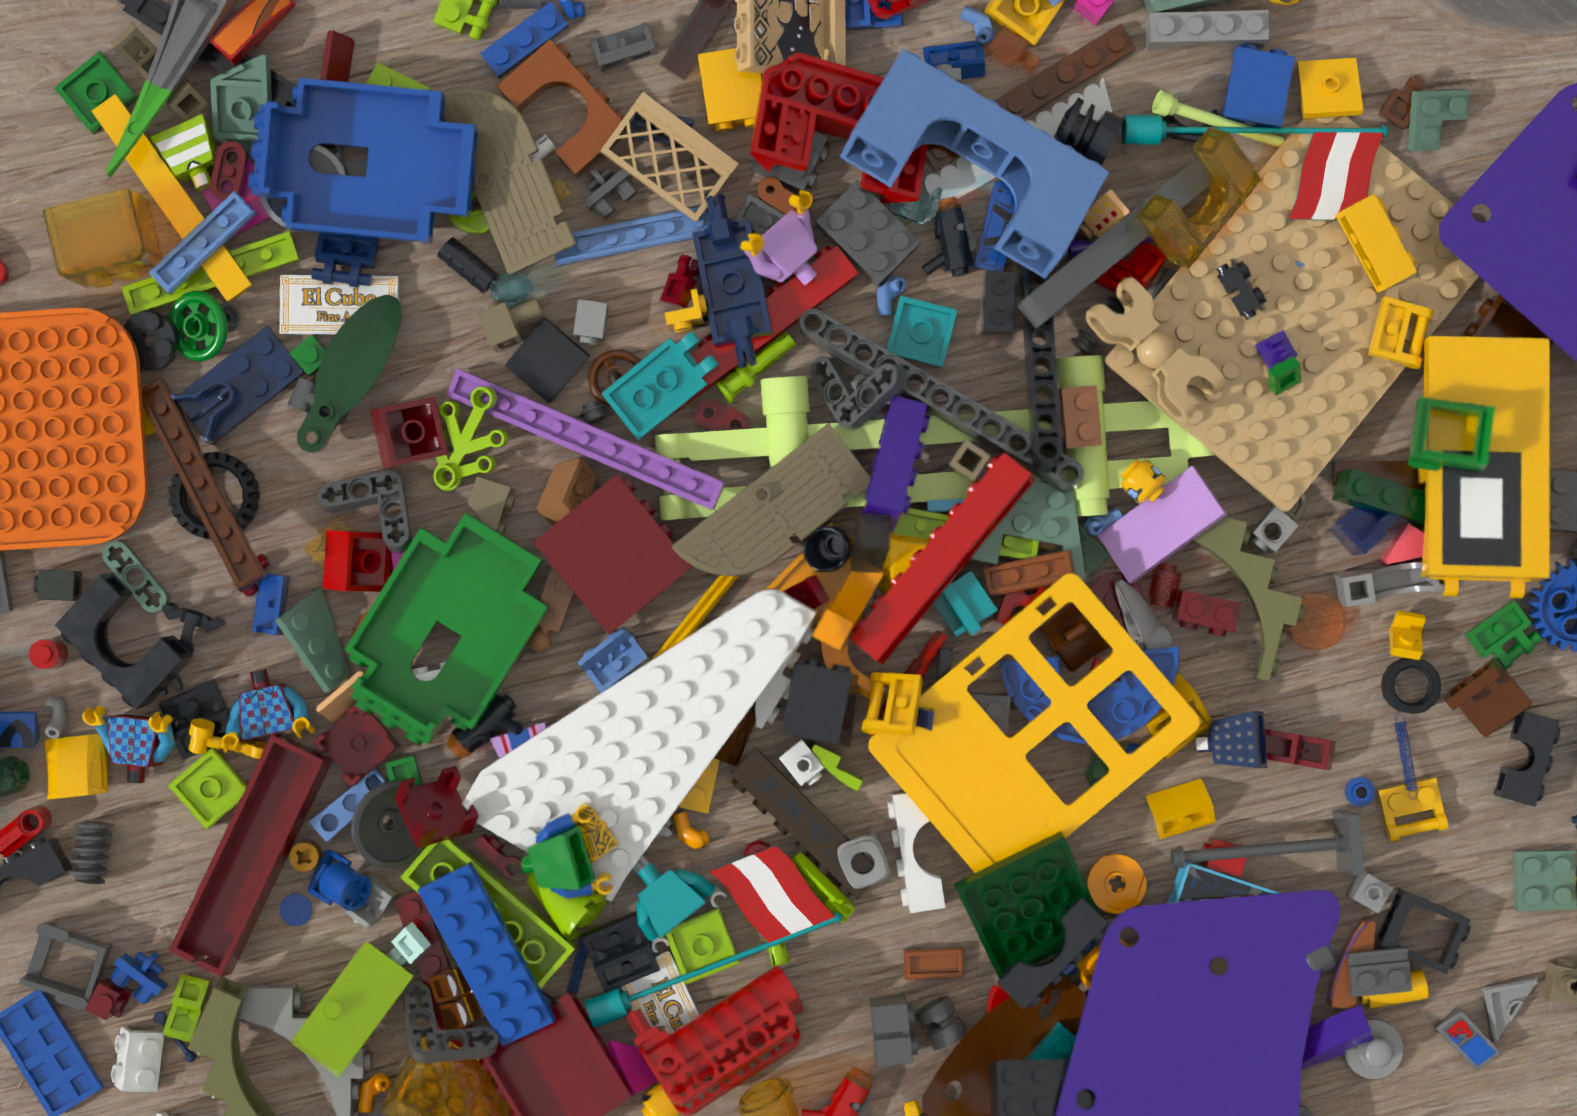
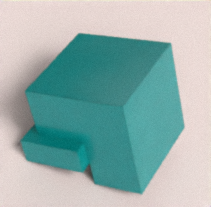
M967 571L951 582L933 603L956 637L966 630L970 635L975 634L982 629L978 623L998 611L972 571Z

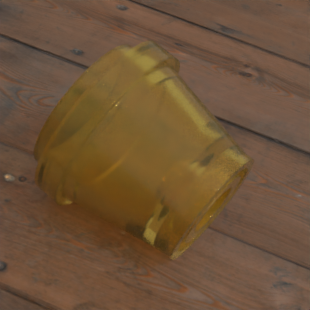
M779 1077L763 1080L751 1087L742 1095L737 1107L740 1116H799L793 1098L794 1089L790 1081Z

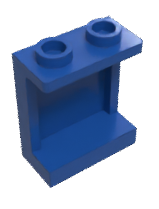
M1241 44V47L1236 46L1232 51V66L1225 103L1221 109L1220 116L1252 127L1281 128L1295 57L1287 56L1286 51L1271 49L1270 52L1258 50L1259 47L1253 44Z

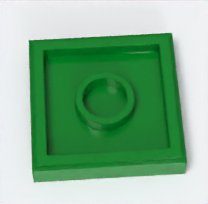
M98 51L54 87L93 135L103 128L92 113L93 109L114 94L121 99L126 108L139 98L101 51Z

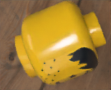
M660 1083L642 1096L644 1107L640 1110L644 1116L681 1115L673 1106Z

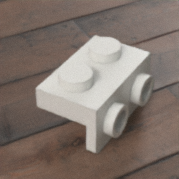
M121 1027L120 1035H117L115 1040V1051L118 1053L116 1065H113L111 1071V1079L115 1087L122 1092H157L164 1041L162 1031L131 1030L128 1027Z

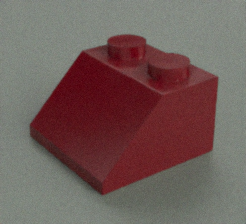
M435 397L370 411L383 469L448 455Z

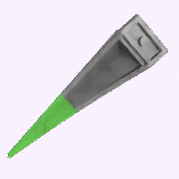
M173 0L146 81L106 170L109 177L114 175L210 43L209 40L218 32L234 10L232 5L235 0Z

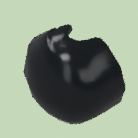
M836 526L818 528L804 542V558L809 567L818 572L837 570L844 566L851 556V541L846 533Z

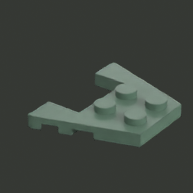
M1035 481L970 559L996 565L1003 535L1062 546L1061 552L1072 551L1075 573L1084 582L1086 576L1074 492H1065L1049 483Z

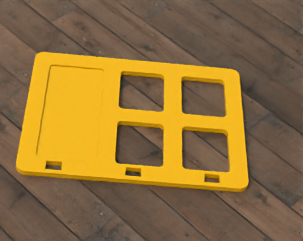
M1067 573L921 694L919 707L934 709L932 731L916 726L914 735L878 733L871 736L868 747L872 755L976 873L1060 831L1067 838L1198 729L1200 720L1196 712L1082 579L1074 573ZM1051 596L1056 605L1046 614L1042 615L1036 608ZM1068 602L1076 605L1113 650L1111 655L1075 685H1068L1029 640L1031 632ZM1006 654H1011L1051 700V704L1011 737L1004 734L967 690L969 684ZM980 656L985 665L971 675L965 668ZM1127 670L1132 671L1171 717L1168 724L1132 753L1125 752L1087 708V703ZM1064 722L1071 723L1109 767V771L1105 776L1070 804H1066L1060 799L1025 757L1027 752Z

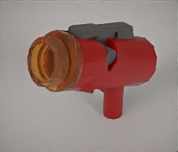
M852 1067L850 1072H846L842 1083L831 1095L833 1099L830 1105L824 1106L821 1111L802 1109L801 1116H864L871 1097L870 1090L873 1087L871 1082L874 1078L865 1071Z

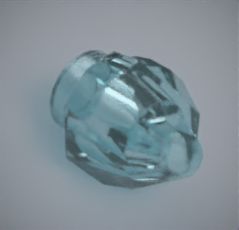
M506 272L498 280L491 281L493 301L498 300L499 303L505 302L508 306L518 305L534 290L535 284L531 279L519 272L511 276Z

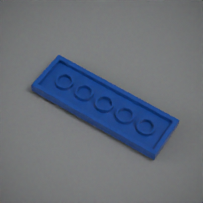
M472 862L421 886L417 890L490 1025L497 1032L502 1046L555 1021L556 1017Z

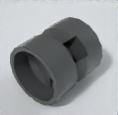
M948 995L932 1000L915 1012L921 1027L929 1030L926 1036L934 1051L954 1044L968 1033L960 1017H954L956 1010Z

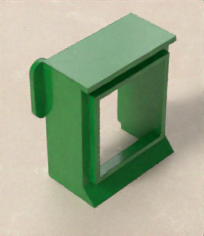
M1421 396L1416 402L1408 460L1409 466L1438 471L1442 465L1482 471L1488 465L1495 406L1459 403ZM1430 410L1478 417L1473 456L1425 450Z

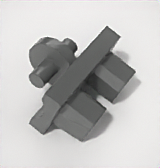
M607 167L599 174L595 168H592L589 172L594 178L586 184V187L591 192L599 185L601 187L588 196L584 202L591 212L595 210L598 215L606 220L617 210L608 199L612 194L617 191L624 201L627 202L638 192L631 181V175L624 169H621L606 182L605 180L613 174L612 170Z

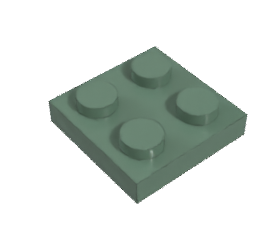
M1575 850L1513 851L1514 910H1577Z

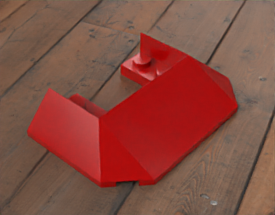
M796 52L785 61L776 66L773 65L763 72L750 154L768 173L776 164L805 172L809 165L814 130L849 140L853 130L885 78ZM927 144L918 147L911 153L892 187L862 171L860 188L880 193V202L882 204L918 201L920 198Z

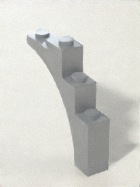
M240 984L249 988L242 1006L240 1020L267 1027L287 1038L290 1042L311 1015L298 1014V1010L302 1009L303 1003L302 992H298V984ZM363 1044L339 1078L305 1054L323 1078L330 1092L336 1116H360V1112H355V1100L360 1098V1082H356V1079H363L367 1075L368 1070H372L373 1055L372 1052H368V1044Z

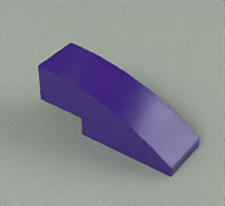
M1361 1005L1333 1015L1308 1028L1301 1070L1345 1055L1346 1049L1373 1040L1372 1031Z

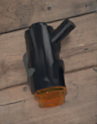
M956 197L937 200L933 202L935 209L932 210L935 220V239L939 240L940 246L937 249V256L922 265L921 268L927 276L943 265L945 272H951L952 277L969 274V268L974 267L971 253L977 248L966 212L962 211L961 204L957 203Z
M497 693L475 729L467 727L464 731L456 726L449 735L450 738L446 741L447 746L461 760L465 756L469 757L476 750L487 744L490 738L494 737L502 729L516 735L521 734L523 725L512 720L516 716L514 711L517 707L516 703L506 693L503 696Z

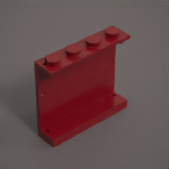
M617 474L533 542L609 635L692 568V565L683 560L671 548V545L674 544L670 540L674 536L664 522L659 525L651 517L655 513L653 508L645 499L639 502L633 495L636 488L626 475L620 479Z
M575 993L565 994L558 999L560 1002L550 1007L556 1017L553 1023L504 1046L498 1041L495 1054L479 1060L484 1071L488 1075L492 1074L497 1082L495 1089L502 1100L507 1099L512 1107L510 1111L511 1116H604L636 1095Z

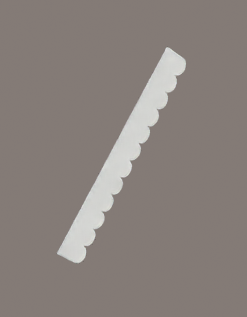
M1104 77L1100 80V87L1096 84H1090L1085 88L1084 96L1080 93H1074L1069 97L1068 105L1064 102H1058L1053 106L1052 114L1048 111H1042L1037 115L1036 123L1032 120H1026L1025 122L1047 132L1054 139V135L1066 110L1076 102L1078 97L1085 100L1079 113L1085 115L1092 103L1095 105L1092 119L1099 120L1106 110L1113 112ZM960 157L956 162V167L946 165L940 172L941 177L937 174H930L926 177L924 184L939 210L996 177L965 158Z

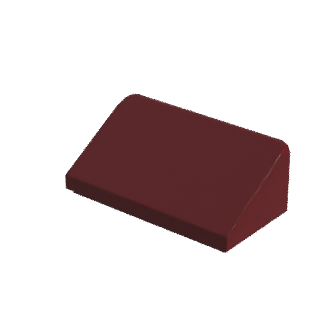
M329 30L320 80L349 82L355 44L352 38Z

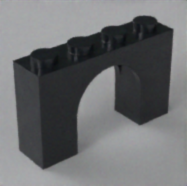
M114 573L99 575L55 626L61 631L62 638L81 652L83 660L95 666L101 673L102 679L110 686H114L122 694V699L127 705L135 709L148 706L194 655L174 635L161 638L137 664L127 663L118 658L108 642V625L112 616L133 593Z

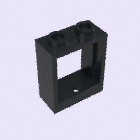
M1398 888L1375 942L1386 948L1403 947L1396 944V941L1413 903L1456 921L1439 962L1408 949V957L1447 974L1449 968L1453 969L1459 957L1457 950L1461 941L1464 942L1470 933L1471 927L1468 925L1470 919Z

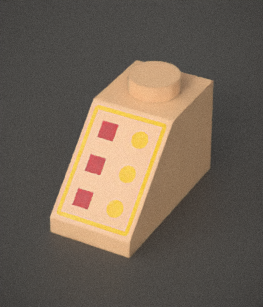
M1110 189L1089 208L1078 229L1086 239L1090 240L1092 238L1096 241L1129 214L1130 211Z

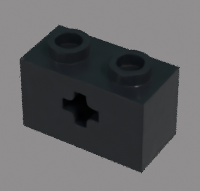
M985 272L983 279L981 334L1011 335L1013 333L1016 272Z

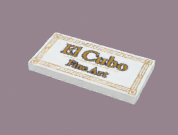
M280 275V334L336 335L348 318L368 301L382 295L394 296L399 301V276H372L371 286L360 285L359 288L349 287V284L334 282L333 285L323 284V281L312 280L311 275Z
M667 950L655 956L660 971L622 986V991H627L630 996L681 976L671 951ZM684 981L631 1001V1010L636 1011L640 1009L650 1026L656 1025L660 1033L666 1029L667 1033L671 1034L700 1015Z

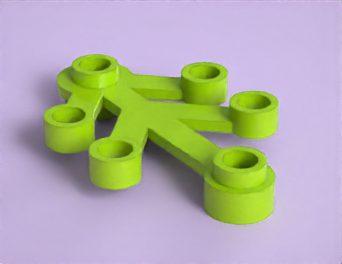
M477 387L472 391L470 401L474 408L462 432L457 418L460 413L459 405L455 401H446L440 406L439 411L445 419L454 449L450 458L448 455L436 457L438 466L435 468L433 479L442 490H454L459 487L463 477L479 472L490 473L496 467V461L490 455L480 456L476 462L460 466L465 455L492 446L495 448L503 447L508 443V434L502 429L493 430L489 435L473 440L486 410L492 409L497 402L496 392L491 387ZM485 393H487L490 398L488 403H485L483 400V395ZM448 405H451L453 408L451 415L446 410ZM442 427L446 442L448 434L447 431ZM497 433H499L502 437V440L499 444L495 441V435ZM484 459H486L489 462V468L487 470L483 467L482 464ZM448 470L452 473L451 481L446 478Z

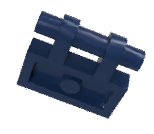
M319 233L314 257L316 262L325 264L324 269H312V280L323 281V284L333 285L334 282L349 284V287L359 288L360 285L371 286L372 275L363 274L362 268L374 269L380 244L379 239ZM336 265L351 266L350 272L336 271Z

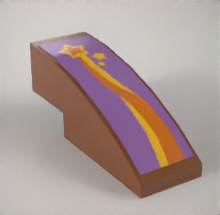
M1363 918L1346 941L1336 961L1326 1001L1331 1007L1346 1009L1356 1007L1357 997L1350 995L1346 952L1374 949L1376 921L1371 918Z

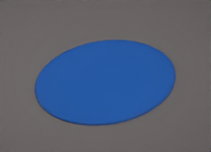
M291 894L281 902L280 915L287 924L300 926L310 919L312 905L304 895Z

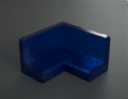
M1353 507L1329 531L1352 556L1365 555L1387 535L1385 531L1400 517L1381 511Z

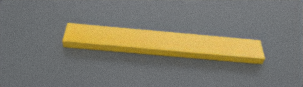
M114 94L93 109L92 113L114 144L118 146L131 113L121 99ZM143 133L125 159L178 234L184 239L205 217L146 134ZM225 245L202 265L228 303L253 286Z

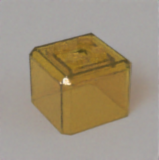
M120 189L49 207L42 211L58 274L83 287L95 286V288H103L113 285V281L121 279L130 281L141 278V274L148 273L163 259L149 201L131 189Z

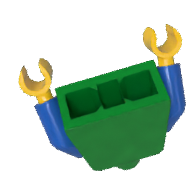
M586 803L581 804L577 808L576 813L572 815L567 813L549 821L536 835V843L528 847L529 855L524 856L521 861L522 870L527 874L534 873L537 884L541 888H550L554 893L567 899L591 895L596 890L600 894L606 895L613 889L612 885L606 887L600 885L601 881L611 879V874L609 873L599 874L596 881L592 882L595 880L583 834L580 825H574L578 821L580 823H588L594 815L588 818L580 816V810L589 806Z

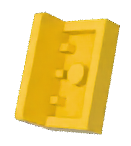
M691 289L694 307L665 313L669 330H675L676 334L693 331V326L704 324L703 316H707L708 312L704 295H698L697 289Z

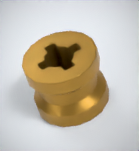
M306 840L296 844L291 849L289 860L294 869L307 872L318 866L323 852L318 843Z

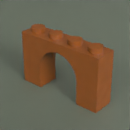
M549 39L501 81L497 87L519 112L525 109L544 91L554 87L571 88L585 99L587 103L585 124L577 134L555 152L557 157L578 179L604 156L600 150L625 115L619 109L613 111L607 104L610 99L599 86L594 89L588 83L591 77L581 65L574 67L568 60L571 54L560 42L555 45ZM624 127V129L619 135L627 134L626 127ZM622 139L615 140L612 146L609 148V150H611Z

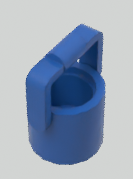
M327 850L312 876L308 891L329 905H332L334 902L347 911H355L361 908L368 900L371 893V882L369 878L350 867L352 864L351 860L338 852ZM333 858H335V859H337V860L340 861V862H335V863L331 864L332 861H333Z

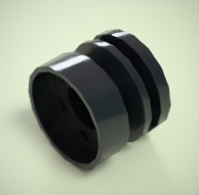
M1078 97L1076 102L1066 110L1054 135V139L1063 145L1071 146L1085 158L1096 161L1102 166L1124 118L1106 110L1099 120L1096 121L1092 119L1095 105L1091 103L1086 114L1083 115L1079 112L1085 100Z

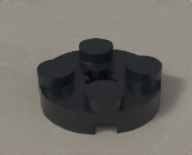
M145 311L139 312L127 320L123 327L128 331L136 345L140 370L163 369L174 361L176 348L180 344V335L176 325L170 318L156 312ZM147 334L155 337V341L152 342V349L145 345V336Z

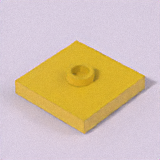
M1356 58L1297 61L1296 71L1303 119L1362 115L1364 110Z

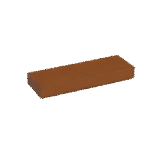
M1070 550L983 567L987 594L990 598L1051 586L1067 573L1076 574L1072 551Z

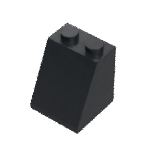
M804 659V664L795 663L781 733L850 747L858 675L850 673L851 667L833 664L832 669L821 668L822 662Z

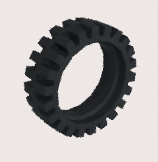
M220 452L203 453L210 467L224 468L238 478L242 487L243 501L235 516L242 530L246 529L249 522H252L255 518L254 514L259 508V484L254 478V473L244 462L229 454ZM176 473L171 479L172 486H169L168 491L170 493V499L168 500L169 505L172 506L171 512L173 516L177 518L179 525L184 527L189 533L201 538L211 539L203 522L199 521L191 513L187 504L186 489L178 473Z

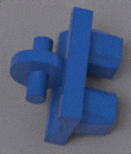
M155 951L149 957L142 952H139L135 959L127 953L122 957H118L114 963L117 967L110 978L113 983L121 988L126 987L132 978L140 983L133 997L144 1005L155 996L164 992L169 985L158 977L164 969L155 963L160 956Z

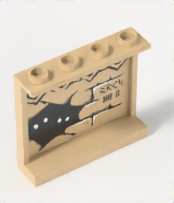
M735 0L737 3V16L734 28L737 32V46L734 56L737 62V72L763 74L766 69L773 65H778L796 52L846 66L845 0Z

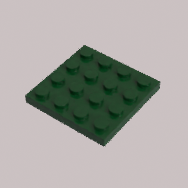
M1061 831L954 883L957 893L999 979L1017 960L1033 965L1060 951L1064 940V930L1060 916L1079 897H1082L1099 914Z

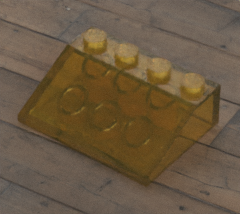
M426 1037L421 1039L420 1047L423 1048V1051L429 1050L426 1047ZM447 1042V1046L450 1049H460V1047L452 1042ZM410 1052L387 1094L380 1114L383 1116H511L510 1111L512 1107L507 1099L502 1100L495 1089L497 1082L492 1074L488 1075L484 1071L479 1058L420 1063L412 1058Z

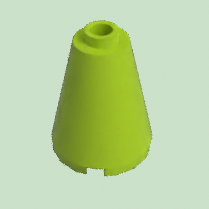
M526 873L528 876L527 885L567 941H572L581 935L578 929L585 925L589 927L607 904L605 901L607 896L600 894L597 890L593 891L591 895L572 899L564 898L551 891L550 888H541L537 884L534 873Z

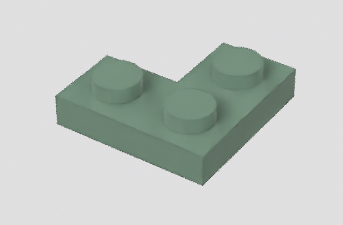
M1412 90L1408 150H1440L1442 121L1468 119L1470 90Z

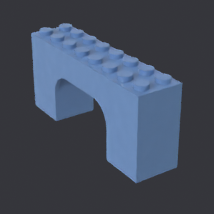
M904 49L901 50L840 155V158L889 187H892L911 153L918 147L926 144L944 146L997 177L1011 190L1015 201V209L994 249L1046 279L1066 252L1109 173L1098 162L1085 158L1071 146L1063 145L1050 137L1047 132L1033 127L1025 122L1022 117L1011 114L1001 108L995 101L986 99L974 92L970 86L959 83L949 77L943 70L932 67L922 61L918 55L909 53Z

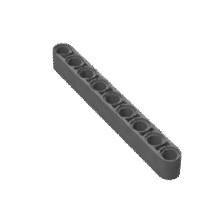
M1207 150L1204 151L1026 297L1017 307L1037 329L1225 174L1224 170Z

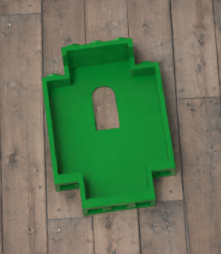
M467 513L463 515L447 542L428 530L420 528L345 648V651L351 654L349 659L363 668L366 664L369 665L364 676L358 677L352 686L355 690L351 697L357 700L355 705L368 714H371L372 711L382 716L380 721L394 730L397 727L402 728L408 732L406 737L420 746L423 742L426 744L432 743L448 715L452 717L450 722L464 731L467 727L475 729L550 609V606L526 592L544 560ZM438 621L462 637L437 677L431 681H422L414 675L412 662Z

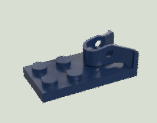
M266 326L180 394L173 393L170 397L173 401L178 402L203 434L204 441L207 444L214 445L305 374V372L289 354L290 352L272 329Z

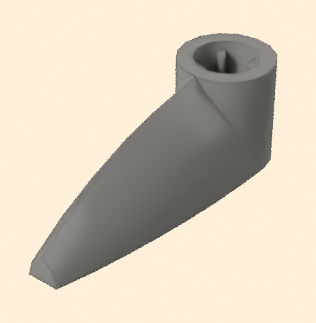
M1122 579L1113 582L1128 633L1142 650L1172 647V639L1168 630L1159 624L1155 614L1144 598Z

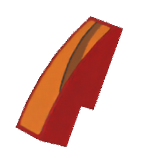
M251 0L209 42L216 51L236 66L253 46L257 48L296 4L292 0Z

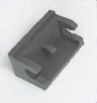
M647 22L600 38L591 39L601 72L657 54Z

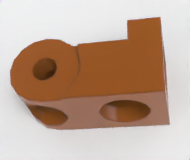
M766 177L762 179L758 185V196L761 201L785 215L789 211L797 209L789 203V198L795 194L783 188L777 178ZM812 195L813 201H812L811 206L813 205V203H814V201H815V198H814L813 195Z

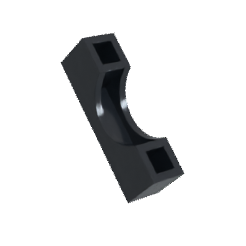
M45 837L28 845L30 851L20 855L18 851L2 860L5 865L0 867V887L8 878L13 876L28 878L38 886H41L65 874L68 870H72L73 867L58 840L54 838L46 841Z
M1079 897L1060 916L1064 930V940L1060 951L1053 959L1039 965H1030L1017 960L997 981L1023 1009L1028 1005L1031 1008L1036 1006L1044 997L1041 992L1049 984L1054 987L1065 976L1062 970L1070 962L1073 965L1077 964L1086 954L1083 949L1091 941L1096 944L1105 935L1107 930L1104 927L1108 923L1082 897Z

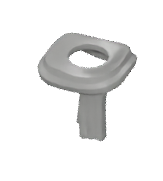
M874 827L870 828V835H863L844 842L838 848V859L844 875L850 885L856 889L881 882L888 878L890 873L888 862L879 843L880 837L877 835ZM859 852L869 853L874 859L872 870L863 874L856 872L851 866V860L855 854Z

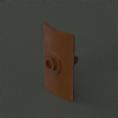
M1050 596L1036 609L1044 615L1056 603ZM1072 602L1066 603L1039 626L1067 668L1072 672H1075L1093 656L1111 647Z

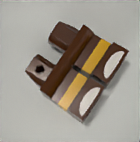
M459 967L428 978L436 1003L448 1001L438 1006L446 1030L464 1028L472 1024L474 1020L486 1016Z

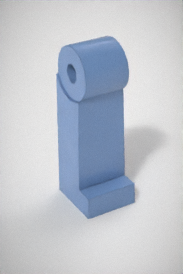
M377 768L315 816L309 823L326 842L331 841L352 822L355 809L365 794L375 786L387 782V779Z

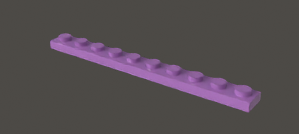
M456 369L446 396L473 407L470 401L472 391L477 387H491L496 392L497 402L492 409L486 410L485 413L706 508L715 510L726 482L462 369ZM487 393L483 395L485 403H488L490 400Z

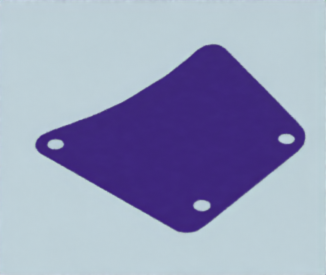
M1577 83L1556 94L1448 211L1440 222L1439 237L1444 246L1577 362V111L1572 106V100L1577 96ZM1485 204L1490 208L1491 217L1487 222H1478L1474 219L1472 209L1475 205Z
M1312 890L1133 907L1122 912L1108 926L1102 940L1055 1116H1300L1302 1060L1315 990L1322 968L1318 971L1310 968L1307 962V955L1323 946L1329 947L1340 913V906L1336 896L1328 891ZM1126 927H1132L1138 932L1139 939L1133 947H1125L1119 940L1121 930ZM1216 957L1223 958L1228 965L1225 974L1220 976L1214 975L1209 967L1211 960ZM1083 1089L1093 1091L1096 1097L1094 1106L1088 1110L1080 1108L1076 1102L1078 1092Z

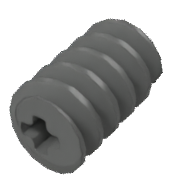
M101 821L75 823V827L83 830L82 834L73 835V839L81 842V845L71 847V850L78 853L79 857L69 860V862L77 865V869L68 870L67 874L76 877L75 880L77 882L105 884V880L97 875L107 872V868L100 865V863L107 862L109 857L101 852L108 851L111 847L110 844L103 840L112 838V833L105 828L112 827L114 824Z

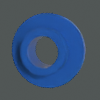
M1355 777L1347 783L1345 796L1352 805L1358 807L1367 806L1375 797V787L1367 778ZM1362 786L1365 788V795L1359 798L1356 795V790Z

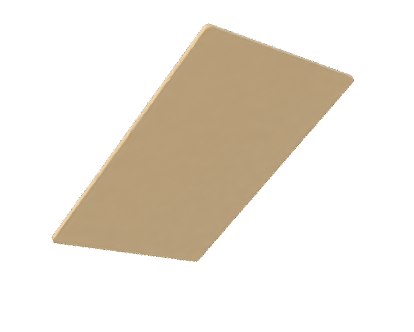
M1348 116L1303 119L1296 128L1361 127ZM1290 134L1153 300V315L1160 324L1155 331H1161L1170 336L1174 343L1175 352L1181 347L1188 355H1199L1212 361L1224 376L1225 387L1217 394L1207 395L1195 385H1187V393L1195 404V412L1188 421L1178 422L1160 405L1157 397L1158 384L1151 375L1156 369L1148 368L1140 362L1136 348L1130 352L1124 345L1116 344L1105 358V364L1284 512L1289 511L1405 368L1403 364L1368 355L1381 299L1384 296L1432 309L1434 313L1432 321H1428L1424 338L1426 339L1433 334L1479 277L1478 274L1444 246L1439 237L1440 222L1454 204L1381 144H1379L1373 160L1367 197L1375 193L1376 197L1384 202L1387 208L1386 215L1390 223L1398 228L1403 247L1412 254L1417 273L1377 293L1339 221L1287 220L1296 200L1302 161L1312 134ZM1232 258H1236L1238 263L1242 260L1245 262L1252 274L1248 278L1253 288L1258 286L1267 299V302L1264 303L1266 310L1254 309L1257 315L1249 320H1246L1244 316H1240L1231 298L1240 293L1238 288L1228 294L1217 277L1219 273L1216 269L1226 263L1229 268L1233 266L1230 261ZM1295 260L1304 263V267L1299 268ZM1414 316L1410 317L1402 352L1407 354L1417 320ZM1284 330L1298 355L1295 358L1300 363L1301 382L1276 396L1269 388L1268 368L1255 345Z

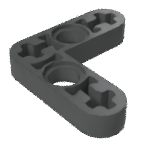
M820 356L814 360L811 366L812 378L835 420L841 427L852 430L863 426L903 388L906 382V373L902 367L886 363L880 366L854 391L837 360ZM841 385L842 395L836 401L834 391ZM873 389L875 399L871 404H868L866 400L867 394Z
M383 471L331 482L323 485L318 491L317 498L322 508L330 513L378 504L382 536L387 548L394 553H402L408 549L412 542L405 486L397 472ZM389 481L394 483L391 490L386 489ZM373 484H377L378 493L375 492ZM367 486L369 491L364 497L357 498L354 496V491L357 487ZM344 490H346V492H347V494H348V496H349V499H348V500H346L345 497H344V496H346ZM335 493L334 502H329L330 494ZM390 507H401V513L397 517L390 518L386 516V512ZM398 526L402 537H400V542L395 543L393 540L395 539L393 527Z
M417 982L411 983L405 988L403 1007L412 1058L417 1062L434 1063L490 1057L495 1054L499 1036L494 1029L490 1027H473L437 1031L430 989L425 984ZM413 995H418L419 999H421L420 1007L416 1008V1000ZM424 1018L429 1024L426 1027H417L413 1024V1020ZM426 1037L428 1051H423V1048L420 1047L421 1039ZM480 1039H486V1042L489 1043V1045H483V1042L480 1041ZM458 1040L462 1043L463 1047L453 1050L447 1046V1042ZM469 1040H471L472 1047H468Z

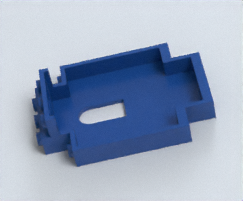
M298 78V85H294L292 92V101L296 103V108L284 107L278 102L266 101L265 105L260 104V111L255 113L254 128L258 130L257 142L254 141L252 143L251 157L255 160L254 171H251L249 174V189H252V194L257 197L287 200V205L284 204L282 207L281 218L282 222H285V228L290 230L432 244L435 214L470 218L478 128L471 124L444 122L446 95L442 91ZM320 144L369 148L366 177L317 172L310 164V153L314 147Z

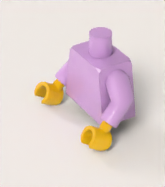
M800 190V197L792 195L789 198L790 205L797 209L789 211L764 235L749 233L750 242L743 241L741 249L749 257L757 274L782 283L794 273L805 286L818 275L807 262L817 252L808 209L812 204L813 198L809 192Z

